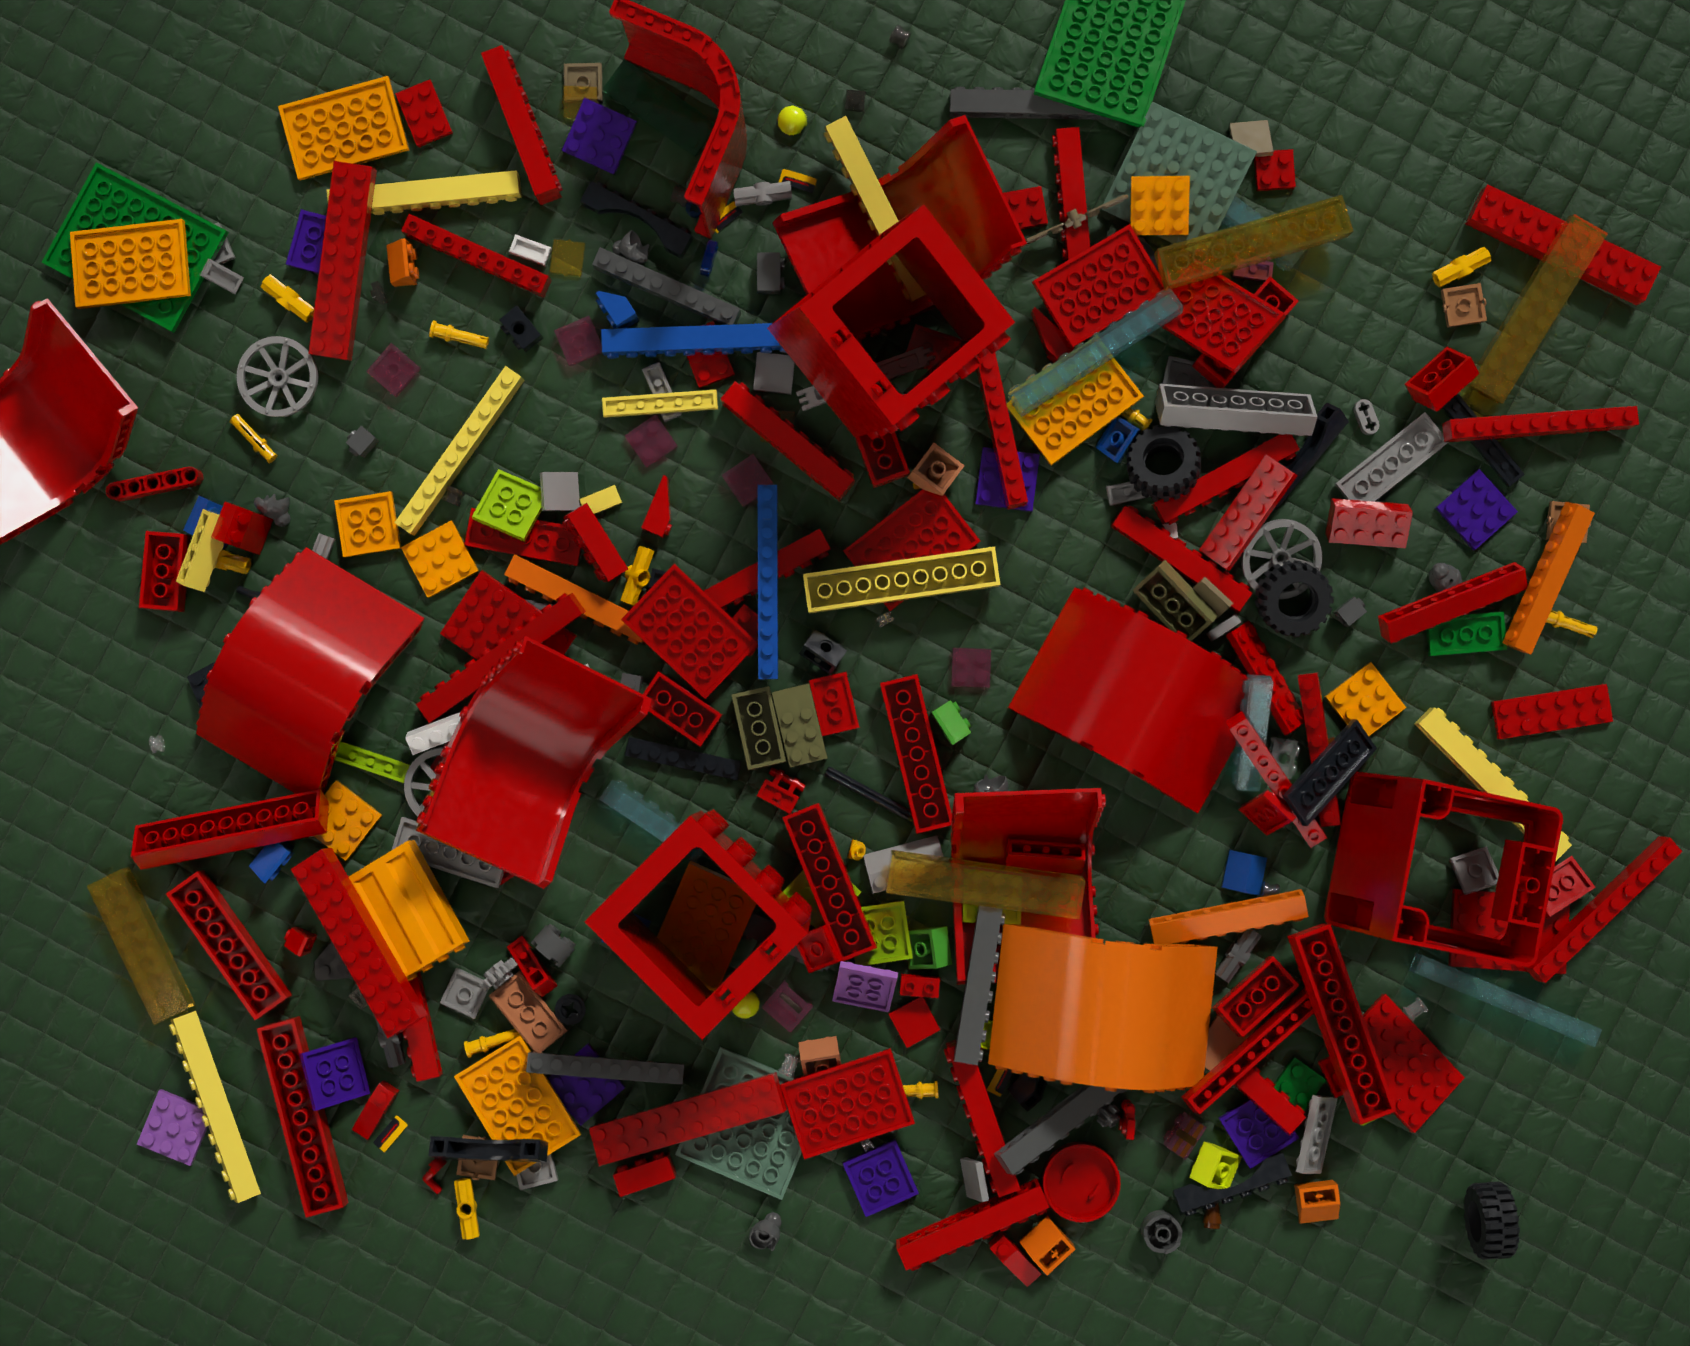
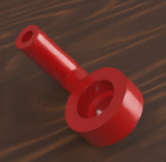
M435 1158L429 1164L431 1168L422 1177V1180L436 1194L442 1188L432 1177L448 1162L446 1159Z

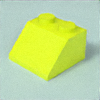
M1203 1142L1199 1149L1197 1160L1192 1166L1190 1178L1209 1188H1229L1242 1156L1218 1145Z

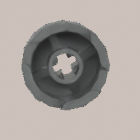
M545 925L531 941V944L535 945V948L547 959H552L554 962L557 961L555 965L560 967L575 950L576 944L568 937L564 936L562 938L560 936L562 932L554 925Z
M1161 1209L1149 1213L1141 1222L1142 1237L1152 1251L1168 1254L1180 1246L1182 1228L1171 1213ZM1161 1229L1165 1232L1162 1235L1158 1232Z

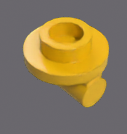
M852 839L847 858L856 861L861 860L866 852L864 843Z

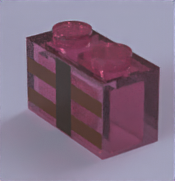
M1184 1111L1182 1115L1179 1114L1175 1119V1126L1172 1131L1169 1130L1166 1133L1163 1144L1186 1160L1207 1127Z

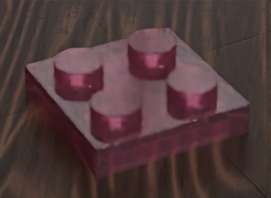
M590 316L554 330L569 366L602 353V344Z
M390 343L366 372L397 398L421 368Z
M654 415L625 435L646 468L678 447L657 415Z
M754 454L721 475L742 507L758 498V485H774Z
M953 648L951 686L990 688L991 649Z

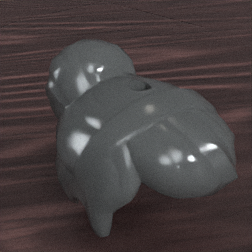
M631 230L622 240H618L613 244L612 251L635 263L645 264L648 260L650 245L643 246L639 236Z
M273 494L271 498L267 495L265 499L260 497L254 499L256 509L268 518L274 519L277 526L285 527L290 523L291 518L288 513L289 497L276 500V494Z
M1436 563L1429 572V581L1436 593L1456 586L1463 581L1460 571L1446 563Z
M985 774L984 778L974 785V793L1009 791L1006 776L988 779Z
M771 1212L767 1214L764 1220L759 1221L751 1228L749 1232L751 1246L758 1249L768 1247V1249L774 1251L780 1239L779 1227L782 1224L781 1216L778 1213Z

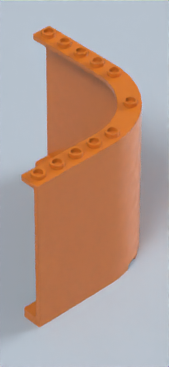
M1016 924L1003 925L988 1064L996 1066L995 1069L1007 1070L1008 1068L1012 1069L1011 1072L1015 1074H1023L1025 1072L1028 1073V1077L1039 1078V1076H1043L1046 1081L1060 1080V1084L1063 1085L1078 1083L1105 1087L1106 1091L1117 1092V1089L1143 1090L1145 1093L1165 1092V1090L1175 1091V1089L1185 1090V1088L1191 1089L1204 1077L1218 947L1204 944L1143 943L1141 945L1124 941H1105L1103 943L1104 939Z

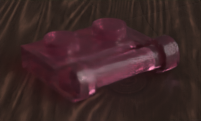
M783 981L761 1008L791 1033L812 1009L813 1005L805 1002L788 987V983ZM782 992L802 1008V1011L800 1013L795 1011L779 995Z

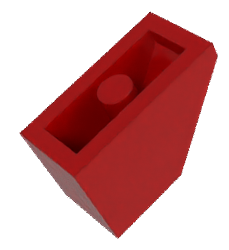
M296 926L286 932L284 946L301 957L311 952L318 935Z

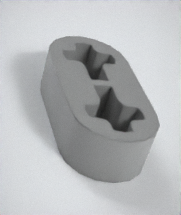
M1366 399L1356 402L1353 411L1362 433L1365 435L1376 433L1380 425L1371 402ZM1361 404L1363 406H1367L1365 414L1363 411H1359L1358 409L1359 407H1361ZM1367 419L1370 424H1374L1372 431L1365 427L1368 424Z
M1234 614L1208 631L1206 635L1210 641H1213L1241 623V620L1237 614Z

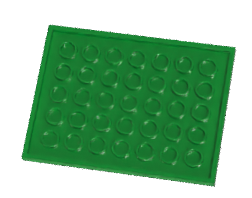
M1065 0L1034 90V95L1138 128L1140 126L1144 127L1146 122L1145 116L1153 101L1186 0Z
M96 162L41 263L73 279L70 232L183 219L186 228L191 296L120 304L175 333L204 279L200 274L208 258L214 261L229 232Z

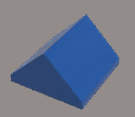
M1118 416L1110 422L1095 447L1114 462L1120 463L1129 450L1130 443L1134 442V438L1141 430Z
M1229 850L1222 888L1260 895L1267 858Z

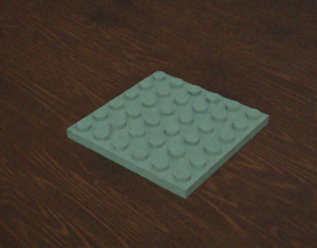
M1152 102L1145 116L1144 127L1140 126L1103 204L1126 194L1128 198L1104 211L1131 223V176H1190L1189 235L1156 236L1204 258L1257 151Z
M720 1046L701 1094L777 1072L780 1084L797 1078ZM787 1108L784 1113L681 1142L675 1155L782 1200L802 1151Z

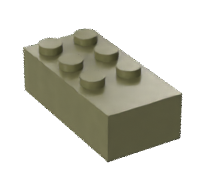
M1166 560L1158 565L1133 589V592L1170 630L1175 633L1177 630L1187 635L1186 639L1190 641L1205 630L1218 616Z
M810 684L772 692L789 766L794 767L827 759Z
M770 687L732 694L748 770L752 771L787 763Z

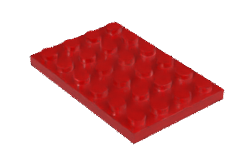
M1130 224L1032 281V284L1071 348L1169 291Z
M1197 259L1186 268L1168 288L1169 291L1164 293L1146 313L1148 319L1235 374L1286 318L1284 312Z
M922 489L843 550V552L854 566L967 551L981 541L945 494L939 495ZM904 600L883 604L889 611H892Z
M675 563L621 619L705 699L758 645V642Z
M482 570L440 634L478 660L481 658L480 653L488 648L490 650L496 647L495 643L503 637L505 639L512 636L510 633L518 626L523 628L527 625L526 620L533 615L538 617L542 612ZM564 627L542 644L565 655L577 636Z
M1453 889L1451 929L1499 940L1502 939L1506 933L1508 922L1491 918L1495 892L1476 891L1464 895L1462 889ZM1570 905L1550 918L1545 916L1539 950L1569 923ZM1449 952L1448 966L1528 972L1523 966ZM1567 963L1556 974H1566Z
M1382 994L1363 1014V1018L1396 1108V1112L1393 1113L1412 1133H1415L1465 1077L1386 994Z
M891 1048L780 1084L804 1159L915 1124Z

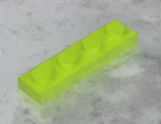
M340 741L335 760L402 783H404L407 770L410 767V764Z

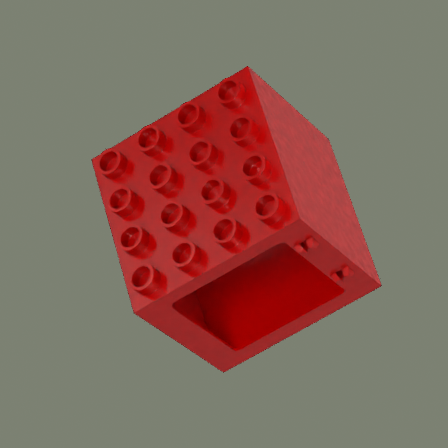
M923 204L877 236L767 329L855 438L867 434L872 440L878 435L882 437L888 432L892 434L898 429L902 431L920 417L919 413L915 410L916 408L920 407L921 409L929 403L933 405L950 391V388L946 385L948 381L953 383L958 378L964 379L981 365L976 359L977 357L982 358L989 352L991 354L995 353L1011 339L1005 331L1015 321ZM894 254L963 341L901 394L895 389L833 310L834 304ZM839 331L845 338V341L843 342V339L835 332ZM878 381L886 390L884 393L881 387L876 384Z
M714 809L707 813L701 810L690 815L584 921L702 1040L808 934L812 906L798 892H795L789 898L781 890L785 880L771 865L768 864L761 870L752 861L757 852L743 837L733 842L724 833L730 825ZM696 847L701 848L776 923V929L713 993L631 912ZM774 943L777 947L768 955L765 951ZM729 989L731 993L722 1000L720 997Z

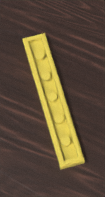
M717 390L602 398L603 417L718 410Z

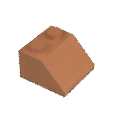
M933 443L907 478L923 490L943 495L964 465Z
M837 1036L798 1042L804 1076L841 1064Z

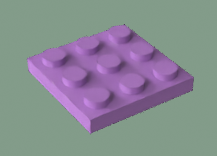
M841 961L832 1001L889 1013L898 972Z
M160 1089L137 1145L191 1166L208 1126H204L202 1116L204 1115L202 1108L199 1109L197 1104Z

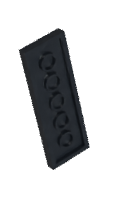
M1352 719L1282 796L1302 825L1308 826L1377 749L1357 719Z

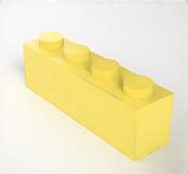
M205 509L202 510L176 582L183 586L203 592L209 586L210 576L217 565L219 552L224 546V542L211 538L219 514Z

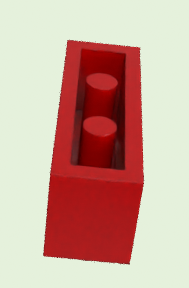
M664 1152L654 1154L652 1159L646 1160L642 1158L635 1161V1164L628 1167L625 1164L617 1167L613 1178L619 1196L623 1197L675 1179L677 1174L670 1153L664 1154Z

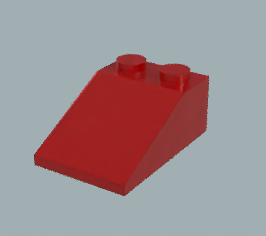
M225 501L211 538L260 555L273 519Z

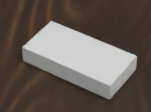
M515 234L509 253L546 266L552 248Z

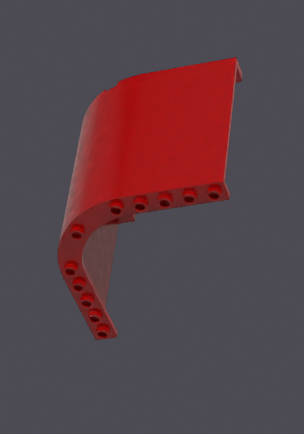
M614 0L609 11L610 16L622 21L629 42L624 59L701 92L719 110L715 125L684 195L686 201L698 205L701 211L700 218L694 229L695 233L712 239L742 169L747 149L746 125L735 70L725 52L702 31L630 0Z
M966 115L949 120L911 158L898 167L899 171L893 175L888 173L878 179L898 221L924 204L982 280L991 277V272L1001 269L1003 264L1012 260L1011 257L1021 253V248L1027 244ZM852 191L783 213L772 222L806 294L814 290L877 237L875 230L871 231L867 220H869L867 214H863L858 205L860 202L858 196H854ZM887 261L833 305L834 312L858 342L865 339L869 334L873 337L881 333L883 329L886 331L892 330L899 323L901 326L911 322L912 318L936 307L927 295L912 303L909 299L906 300L902 293L904 288L901 282L897 283L893 275L895 270L892 265H888ZM839 331L835 332L839 334V336L843 339L844 342L845 338L841 335V333Z
M48 298L43 301H36L31 305L22 351L13 366L7 369L0 378V545L63 510L73 503L72 498L81 491L85 494L101 481L115 466L112 462L123 455L138 411L137 405Z
M306 547L301 553L298 552L290 564L287 563L284 566L280 575L276 574L271 584L262 589L258 598L254 597L251 600L248 610L237 623L232 633H228L224 638V646L213 668L206 677L208 682L204 687L205 695L201 700L203 704L199 710L200 718L196 723L198 726L196 734L295 794L321 789L324 794L340 741L345 732L342 729L344 724L352 719L359 707L357 702L362 694L367 695L376 681L420 632L425 618Z
M1075 587L1008 708L1102 755L1103 758L1125 768L1128 772L1182 806L1199 813L1238 742L1230 731L1226 720L1243 711L1250 721L1262 696L1253 681L1250 680V677L1231 666L1230 662L1221 659L1222 656L1213 651L1210 653L1186 639L1187 635L1179 630L1175 633L1148 619L1149 616L1141 611L1135 613V610L1127 605L1121 607V604L1113 599L1107 601V598L1099 593L1095 596L1087 588L1083 587L1081 590Z
M524 636L520 641L514 643L512 650H507L504 658L498 660L496 667H491L488 675L485 674L483 676L480 687L467 707L464 706L459 715L461 719L448 746H444L440 754L443 758L435 768L434 772L437 774L430 782L428 789L431 791L423 801L422 806H424V810L420 812L416 820L419 823L416 831L544 889L553 880L572 816L581 795L578 791L583 781L587 783L595 769L593 764L596 759L601 760L617 741L648 714L652 699Z
M1101 788L955 793L951 818V871L955 872V878H952L957 985L966 984L975 923L962 922L964 864L1005 866V849L1008 839L1085 845L1086 861L1082 874L1022 870L1021 925L1096 938V935H1099L1098 924H1095L1094 916H1097V905H1093L1096 889L1095 886H1092V855H1095V845L1092 844L1094 828L1097 827L1099 817H1101L1104 806H1106L1105 794H1102ZM1050 885L1077 903H1039ZM1000 925L999 933H1003V925ZM997 944L996 948L999 958L998 963L993 966V972H996L994 983H997L1001 944Z

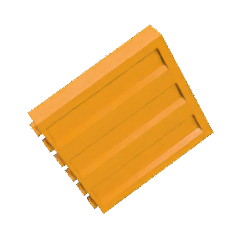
M415 840L404 842L349 876L408 981L418 977L416 973L421 970L424 973L433 968L432 964L436 961L441 963L448 959V954L451 952L458 953L465 949V944L470 942Z

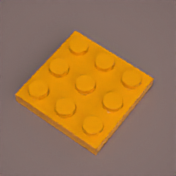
M1131 176L1130 225L1136 235H1189L1190 176Z
M389 491L334 500L344 558L401 549L398 525L395 524L397 517L393 492Z
M452 520L401 547L427 598L479 572Z
M1372 662L1366 664L1324 696L1345 725L1352 719H1357L1368 736L1406 708Z
M336 780L325 794L329 802L327 833L314 837L328 848H332L342 859L348 861L383 815Z

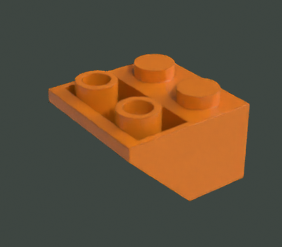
M406 238L388 244L387 255L390 283L394 287L417 285L419 270L418 267H415V260H417L416 248H413Z
M1326 1180L1294 1184L1300 1224L1339 1218L1340 1197L1338 1184L1335 1181Z
M1048 1215L1019 1241L1046 1275H1049L1076 1250L1074 1244Z

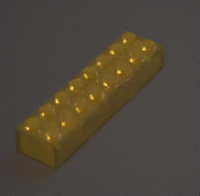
M122 868L88 885L87 888L153 1024L161 1023L195 1006L196 1004L130 868Z

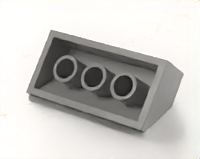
M937 835L875 851L863 856L873 893L948 874Z

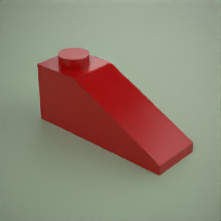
M1034 307L1031 315L1045 353L1048 355L1047 359L1054 365L1056 363L1059 365L1077 346L1071 348L1062 332Z
M665 475L661 479L641 527L644 531L661 538L669 535L673 526L670 524L669 479Z
M524 936L519 937L507 946L531 988L538 995L543 997L558 986Z
M384 1080L380 1082L367 1101L352 1130L368 1140L400 1090Z
M1001 1231L988 1243L990 1250L1027 1287L1041 1275V1272L1004 1231Z

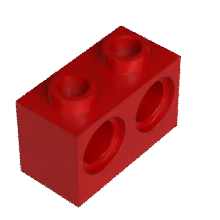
M901 973L899 994L903 996L939 998L940 978L939 976Z

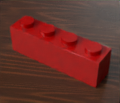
M1008 839L1005 849V869L1082 874L1086 861L1085 845Z
M1254 1066L1234 1085L1290 1136L1306 1119L1304 1116L1305 1111L1297 1104L1294 1107L1289 1102L1290 1097L1283 1091L1279 1093L1274 1088L1275 1084L1268 1077L1264 1079L1259 1074L1261 1071Z

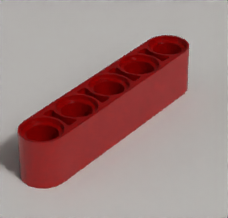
M183 467L112 482L106 487V495L110 499L119 502L197 486L202 483L204 476L196 468ZM195 472V479L190 481V473ZM173 476H176V483L171 485V478ZM157 479L158 485L153 489L152 482ZM138 483L139 490L134 493L133 487ZM119 487L120 494L115 497L114 491Z

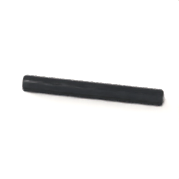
M827 768L825 772L826 777L904 819L909 818L911 810L834 768Z

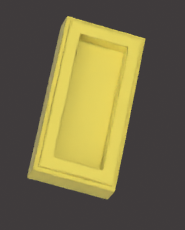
M615 485L579 499L581 505L585 503L589 505L594 515L622 504Z

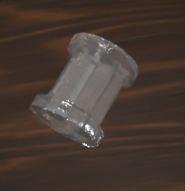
M1419 997L1415 998L1416 1001L1409 1006L1402 1008L1405 1015L1412 1022L1415 1020L1414 1018L1423 1012H1428L1427 1007Z
M785 1053L784 1063L778 1072L787 1077L794 1078V1071L801 1060L794 1055Z

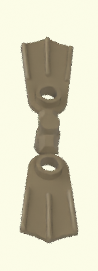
M1128 195L1115 198L1085 214H1078L1077 210L1074 209L1066 213L1069 219H1067L1065 224L1061 223L1025 239L1027 245L1047 236L1050 232L1052 234L1061 232L1063 230L1062 226L1066 228L1073 226L1074 229L1082 226L1081 222L1086 220V215H1089L1090 218L1100 214L1101 209L1105 210L1123 202V200L1128 198Z

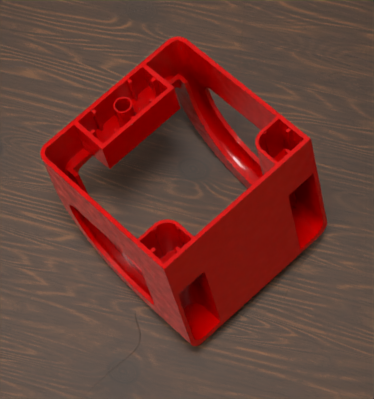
M1356 772L1349 782L1325 907V922L1333 926L1395 942L1524 967L1532 966L1538 957L1563 824V815L1555 807L1431 780ZM1451 811L1523 824L1525 829L1524 842L1505 839L1492 907V919L1508 922L1506 933L1502 939L1499 940L1430 925L1429 917L1424 910L1403 905L1420 817L1438 820L1445 818Z

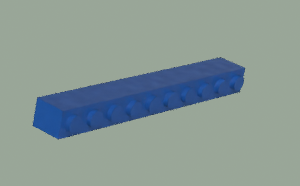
M772 323L601 329L602 353L611 359L619 358V355H626L627 358H636L640 354H645L646 357H656L657 354L676 356V353L693 356L695 352H703V355H714V352L733 354V351H741L743 354L753 353V350H760L761 353H771L772 350L786 351L767 329Z
M758 485L759 680L778 679L777 485Z

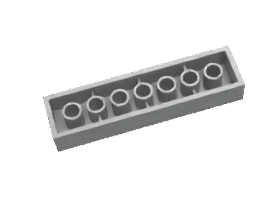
M1159 384L1155 401L1159 423L1167 427L1180 426L1185 428L1221 429L1224 431L1237 430L1242 432L1251 431L1278 433L1281 435L1312 436L1317 420L1316 410L1310 394Z

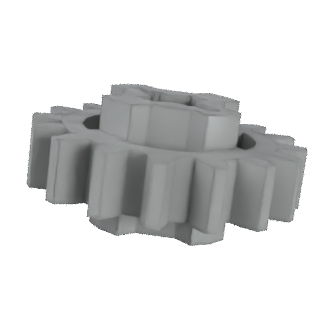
M510 958L505 963L500 960L483 974L486 979L479 984L485 992L492 986L497 989L513 976L511 971L518 964L513 958Z

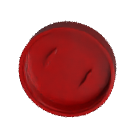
M1082 1141L1065 1144L1056 1149L1044 1165L1042 1172L1044 1195L1051 1208L1067 1220L1090 1222L1101 1218L1112 1209L1120 1193V1174L1115 1162L1104 1149L1095 1144Z

